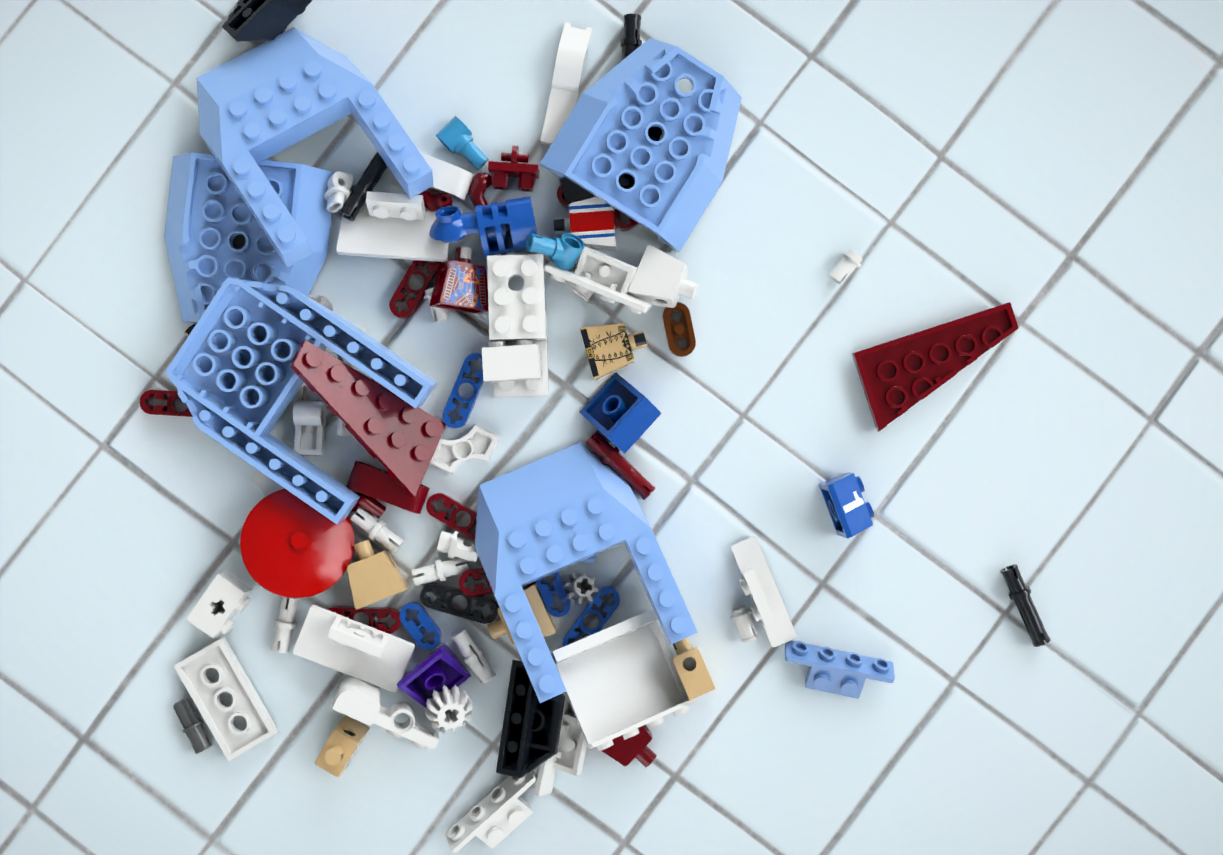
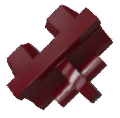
M512 146V153H501V161H510L511 163L488 161V171L491 175L493 189L508 190V177H519L518 190L533 192L536 178L539 179L540 170L538 165L518 163L529 162V155L519 154V146Z

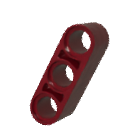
M355 461L346 487L416 514L421 513L430 490L429 487L420 484L416 496L410 498L404 492L405 488L396 479L393 480L387 471L360 461Z

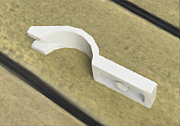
M565 23L555 61L552 88L540 140L541 144L551 146L577 104L582 69L591 39L592 28L587 27L586 30L571 27L570 23Z

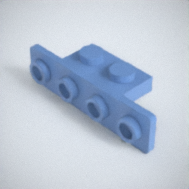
M801 641L785 643V661L809 666L805 678V688L859 699L866 678L887 683H893L895 680L894 666L891 661L863 656L853 652L834 650L829 647L810 645Z

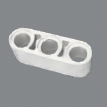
M420 152L433 173L434 186L429 189L438 193H447L451 198L464 201L474 175L462 168Z

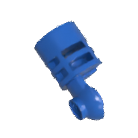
M530 196L506 200V202L502 203L494 202L490 205L475 206L476 212L461 214L460 208L456 206L441 208L436 211V220L429 231L432 239L445 243L456 242L468 234L479 233L485 258L489 255H506L514 251L515 253L527 251L526 241L529 234L537 235ZM509 223L510 231H506L505 224Z

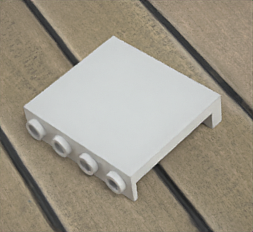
M653 609L551 653L565 686L566 695L589 749L597 747L598 752L614 745L612 739L621 735L624 740L640 733L639 727L648 724L649 728L664 723L663 716L672 712L675 717L690 711L688 705L695 702V699L689 700L672 656L656 622L658 619Z

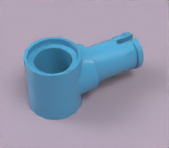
M455 116L436 134V137L450 152L461 154L479 170L489 159L472 142V132Z
M531 233L526 241L527 251L548 255L552 263L563 270H571L585 247L584 242L572 233H564L561 238L553 237L552 239Z

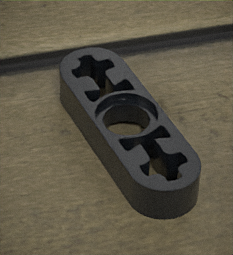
M429 583L420 593L421 602L427 608L479 623H491L498 615L497 608L499 606L494 599L482 595L468 597L460 589L440 583ZM435 588L437 589V594L443 597L446 596V591L451 592L447 599V607L442 606L445 600L436 599L434 603L430 602V597L426 595V592H431ZM457 595L464 596L467 600V607L462 611L456 610L452 605V600ZM473 599L477 600L475 606L484 607L488 603L490 604V610L494 611L487 618L482 617L483 612L474 609L473 615L468 612L472 608Z

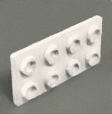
M367 191V207L362 206L354 221H350L342 215L336 247L338 255L437 262L447 261L449 243L430 237L429 231L436 220V212L425 211L423 195H416L410 199L407 194Z
M311 605L293 649V654L391 692H396L398 688L397 683L403 677L415 644L324 608Z

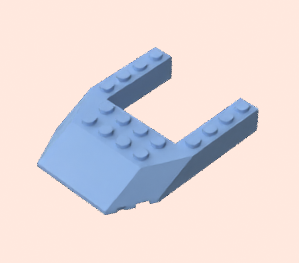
M294 27L278 35L274 40H268L197 77L200 135L287 268L312 255V251L307 238L258 166L264 160L352 114L410 199L434 186L432 169L373 84L345 55Z
M227 277L165 372L171 383L177 387L178 395L182 402L186 403L193 416L192 420L198 429L335 524H338L347 518L360 496L270 434L303 384V381L289 367L301 342L307 340L323 351L328 347L414 408L421 407L425 403L437 383L352 323L293 287Z
M580 442L480 484L478 491L475 549L540 703L566 692V689L522 588L530 583L624 543L668 644L671 645L698 633L652 528L629 484L607 464L604 465L599 457Z

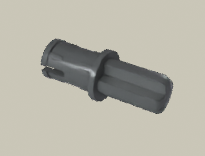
M183 699L175 703L173 708L184 728L181 731L186 733L195 754L212 746L201 725L203 721L198 720L189 700Z

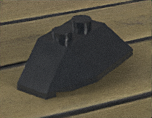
M239 0L229 14L228 20L222 25V28L237 42L274 40L286 30L287 26L298 15L305 11L312 0Z
M512 660L496 773L523 778L557 754L565 695L562 693L540 703L525 666L520 660Z

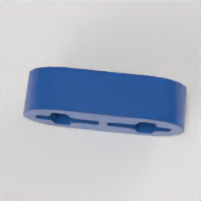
M558 571L553 573L556 576L552 581L555 589L550 590L548 583H542L541 579L537 580L536 584L548 612L552 616L562 617L569 612L571 599L565 598L568 592L563 587L564 582ZM553 593H557L560 600L565 599L566 603L563 605V611H559L558 608H552L551 605L554 603Z
M409 602L402 607L399 613L401 623L418 646L425 650L434 649L441 642L442 632L424 606L418 602ZM408 608L412 611L415 609L419 611L417 619L421 623L420 625L414 619H407L406 616L409 614ZM422 626L428 633L432 631L435 633L433 637L434 643L423 641L422 638L425 636V633L421 629Z

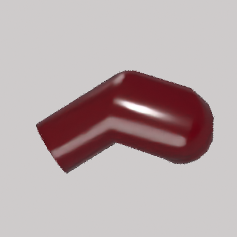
M478 173L472 179L468 194L474 207L477 205H488L484 197L486 188L492 185L491 176L488 173Z
M425 190L418 194L423 195L424 205L431 212H436L453 204L451 196L447 193L432 195L428 190Z
M354 492L360 498L351 511H356L360 505L377 518L383 515L386 510L384 505L370 496Z

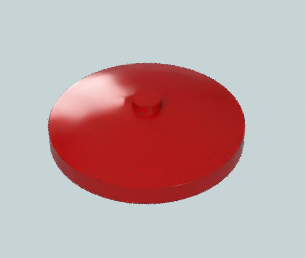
M286 489L269 494L254 506L244 522L240 538L242 560L253 580L272 594L292 599L315 596L333 586L346 572L347 565L350 564L354 552V531L348 516L342 522L335 524Z

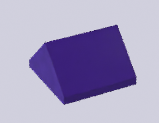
M443 643L404 675L397 683V686L427 709L426 702L427 699L433 698V690L442 692L444 685L448 690H451L454 685L460 686L471 677V674L448 645Z

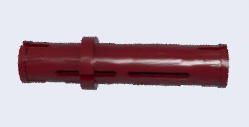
M598 431L585 442L603 459L601 462L604 465L608 464L643 500L656 489L619 453L620 450L617 447H612Z

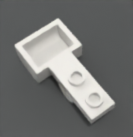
M328 347L325 349V352L343 362L341 356ZM304 382L297 392V401L294 402L293 422L295 425L294 451L300 455L324 456L327 404L316 392H312Z
M347 676L339 682L333 695V710L369 726L372 723L387 729L386 732L393 737L401 738L403 736L412 740L411 743L420 749L426 750L428 747L435 750L439 742L438 732L415 722L414 710L410 704L398 702L388 710L380 706V687L352 676ZM400 713H405L409 716V719L404 723H399L394 718Z

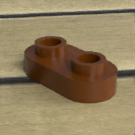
M677 302L674 308L666 307L664 309L662 318L669 350L675 356L685 357L695 349L696 339L688 307L683 303ZM673 312L680 313L681 320L678 322L673 321L671 314ZM678 339L686 341L687 345L685 348L677 346L676 342Z

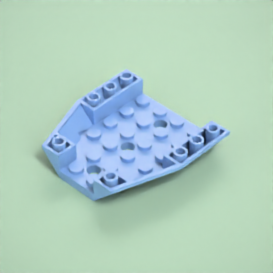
M649 38L581 95L539 165L560 178L566 177L657 234L656 238L680 252L722 184L742 97L724 76L678 46ZM681 79L689 80L692 84V91L689 93L680 92L677 82ZM659 127L663 132V138L660 141L651 140L648 136L649 128ZM623 174L631 175L634 179V186L630 189L622 188L619 185V177Z
M191 152L173 156L164 239L182 321L197 323L227 277L291 286L306 296L310 295L329 251L333 213L327 211V201L324 196L328 190L327 181L334 172L298 163L264 160L258 164L307 238L312 251V255L287 268L214 155ZM244 235L246 239L245 246L239 250L234 249L232 245L234 237Z

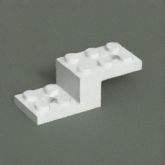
M544 255L487 256L489 340L491 342L504 341L505 346H514L517 340H533V344L539 345L541 379L493 382L494 397L549 396ZM514 276H520L524 280V286L519 291H513L509 288V280Z

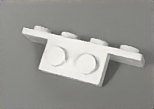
M585 247L583 249L576 271L560 269L552 262L544 267V271L550 273V278L559 282L568 280L576 284V289L586 293L591 291L601 294L600 298L606 302L615 304L618 301L627 305L626 309L636 314L647 313L652 307L651 303L628 294V289L637 267L591 248Z
M753 536L732 545V553L743 579L739 580L745 596L750 594L754 605L750 606L756 622L761 620L771 646L777 647L796 639V632L757 538Z
M566 692L563 693L565 695L558 752L540 765L539 771L536 774L537 780L534 783V795L539 797L551 794L557 770L574 776L581 775L587 743L576 716L569 713L571 704Z
M534 771L523 778L508 776L461 820L455 823L445 834L450 850L457 853L474 836H477L493 849L533 813L531 805L523 800L520 795L536 782L537 777Z

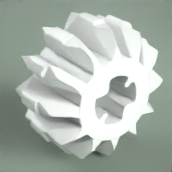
M444 685L442 692L433 690V698L427 699V709L425 711L431 726L434 729L440 728L443 734L447 729H451L455 733L456 727L461 726L465 728V720L472 719L471 710L473 709L472 700L469 699L465 689L459 691V688L454 685L451 690H448Z

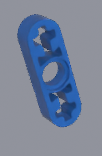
M472 353L464 360L445 406L443 421L450 428L457 429L466 425L484 383L483 370H477L474 377L480 378L478 384L471 379L463 377L465 373L471 375L473 370L469 366L471 361L476 362L477 358H480V363L482 364V354ZM464 383H470L474 388L473 395L468 399H463L458 392L459 387ZM456 398L462 403H469L467 409L463 406L461 407L459 414L463 416L462 421L457 420L455 424L451 423L452 418L449 416V412H455L458 404H453L454 399Z
M604 586L599 589V592L592 598L593 601L588 603L564 636L563 647L570 644L569 638L575 639L579 635L580 631L575 630L577 626L586 634L593 635L600 632L619 606L620 595L615 588ZM611 592L614 594L612 597L614 604H606L603 611L607 612L604 617L599 610L592 608V606L596 604L599 608L603 602L601 595L603 593L608 595ZM592 613L598 616L599 625L596 628L589 629L584 625L583 619L587 614Z

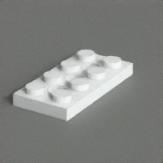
M225 637L220 638L174 665L176 672L228 762L279 732ZM208 668H215L219 672L217 682H211L207 679L206 672ZM222 692H229L232 695L233 703L231 706H225L221 703L220 694ZM235 716H242L246 719L247 726L244 730L237 729L234 726L233 720Z

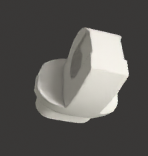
M337 171L329 177L327 181L328 190L324 196L327 201V211L334 213L343 207L344 201L347 200L351 193L349 190L353 184V175Z
M455 531L454 534L441 532L437 546L438 551L448 553V557L451 559L458 557L476 562L478 554L475 549L474 540L458 537V531Z

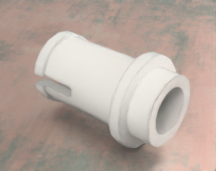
M851 249L848 253H843L844 257L828 273L830 278L839 285L843 284L856 267H861L860 263L863 259Z
M433 288L425 290L426 296H424V299L428 300L433 323L449 319L450 315L447 309L430 306Z
M746 605L732 609V616L730 618L736 623L741 641L744 643L756 639L758 633L750 616L752 613L751 609H748Z

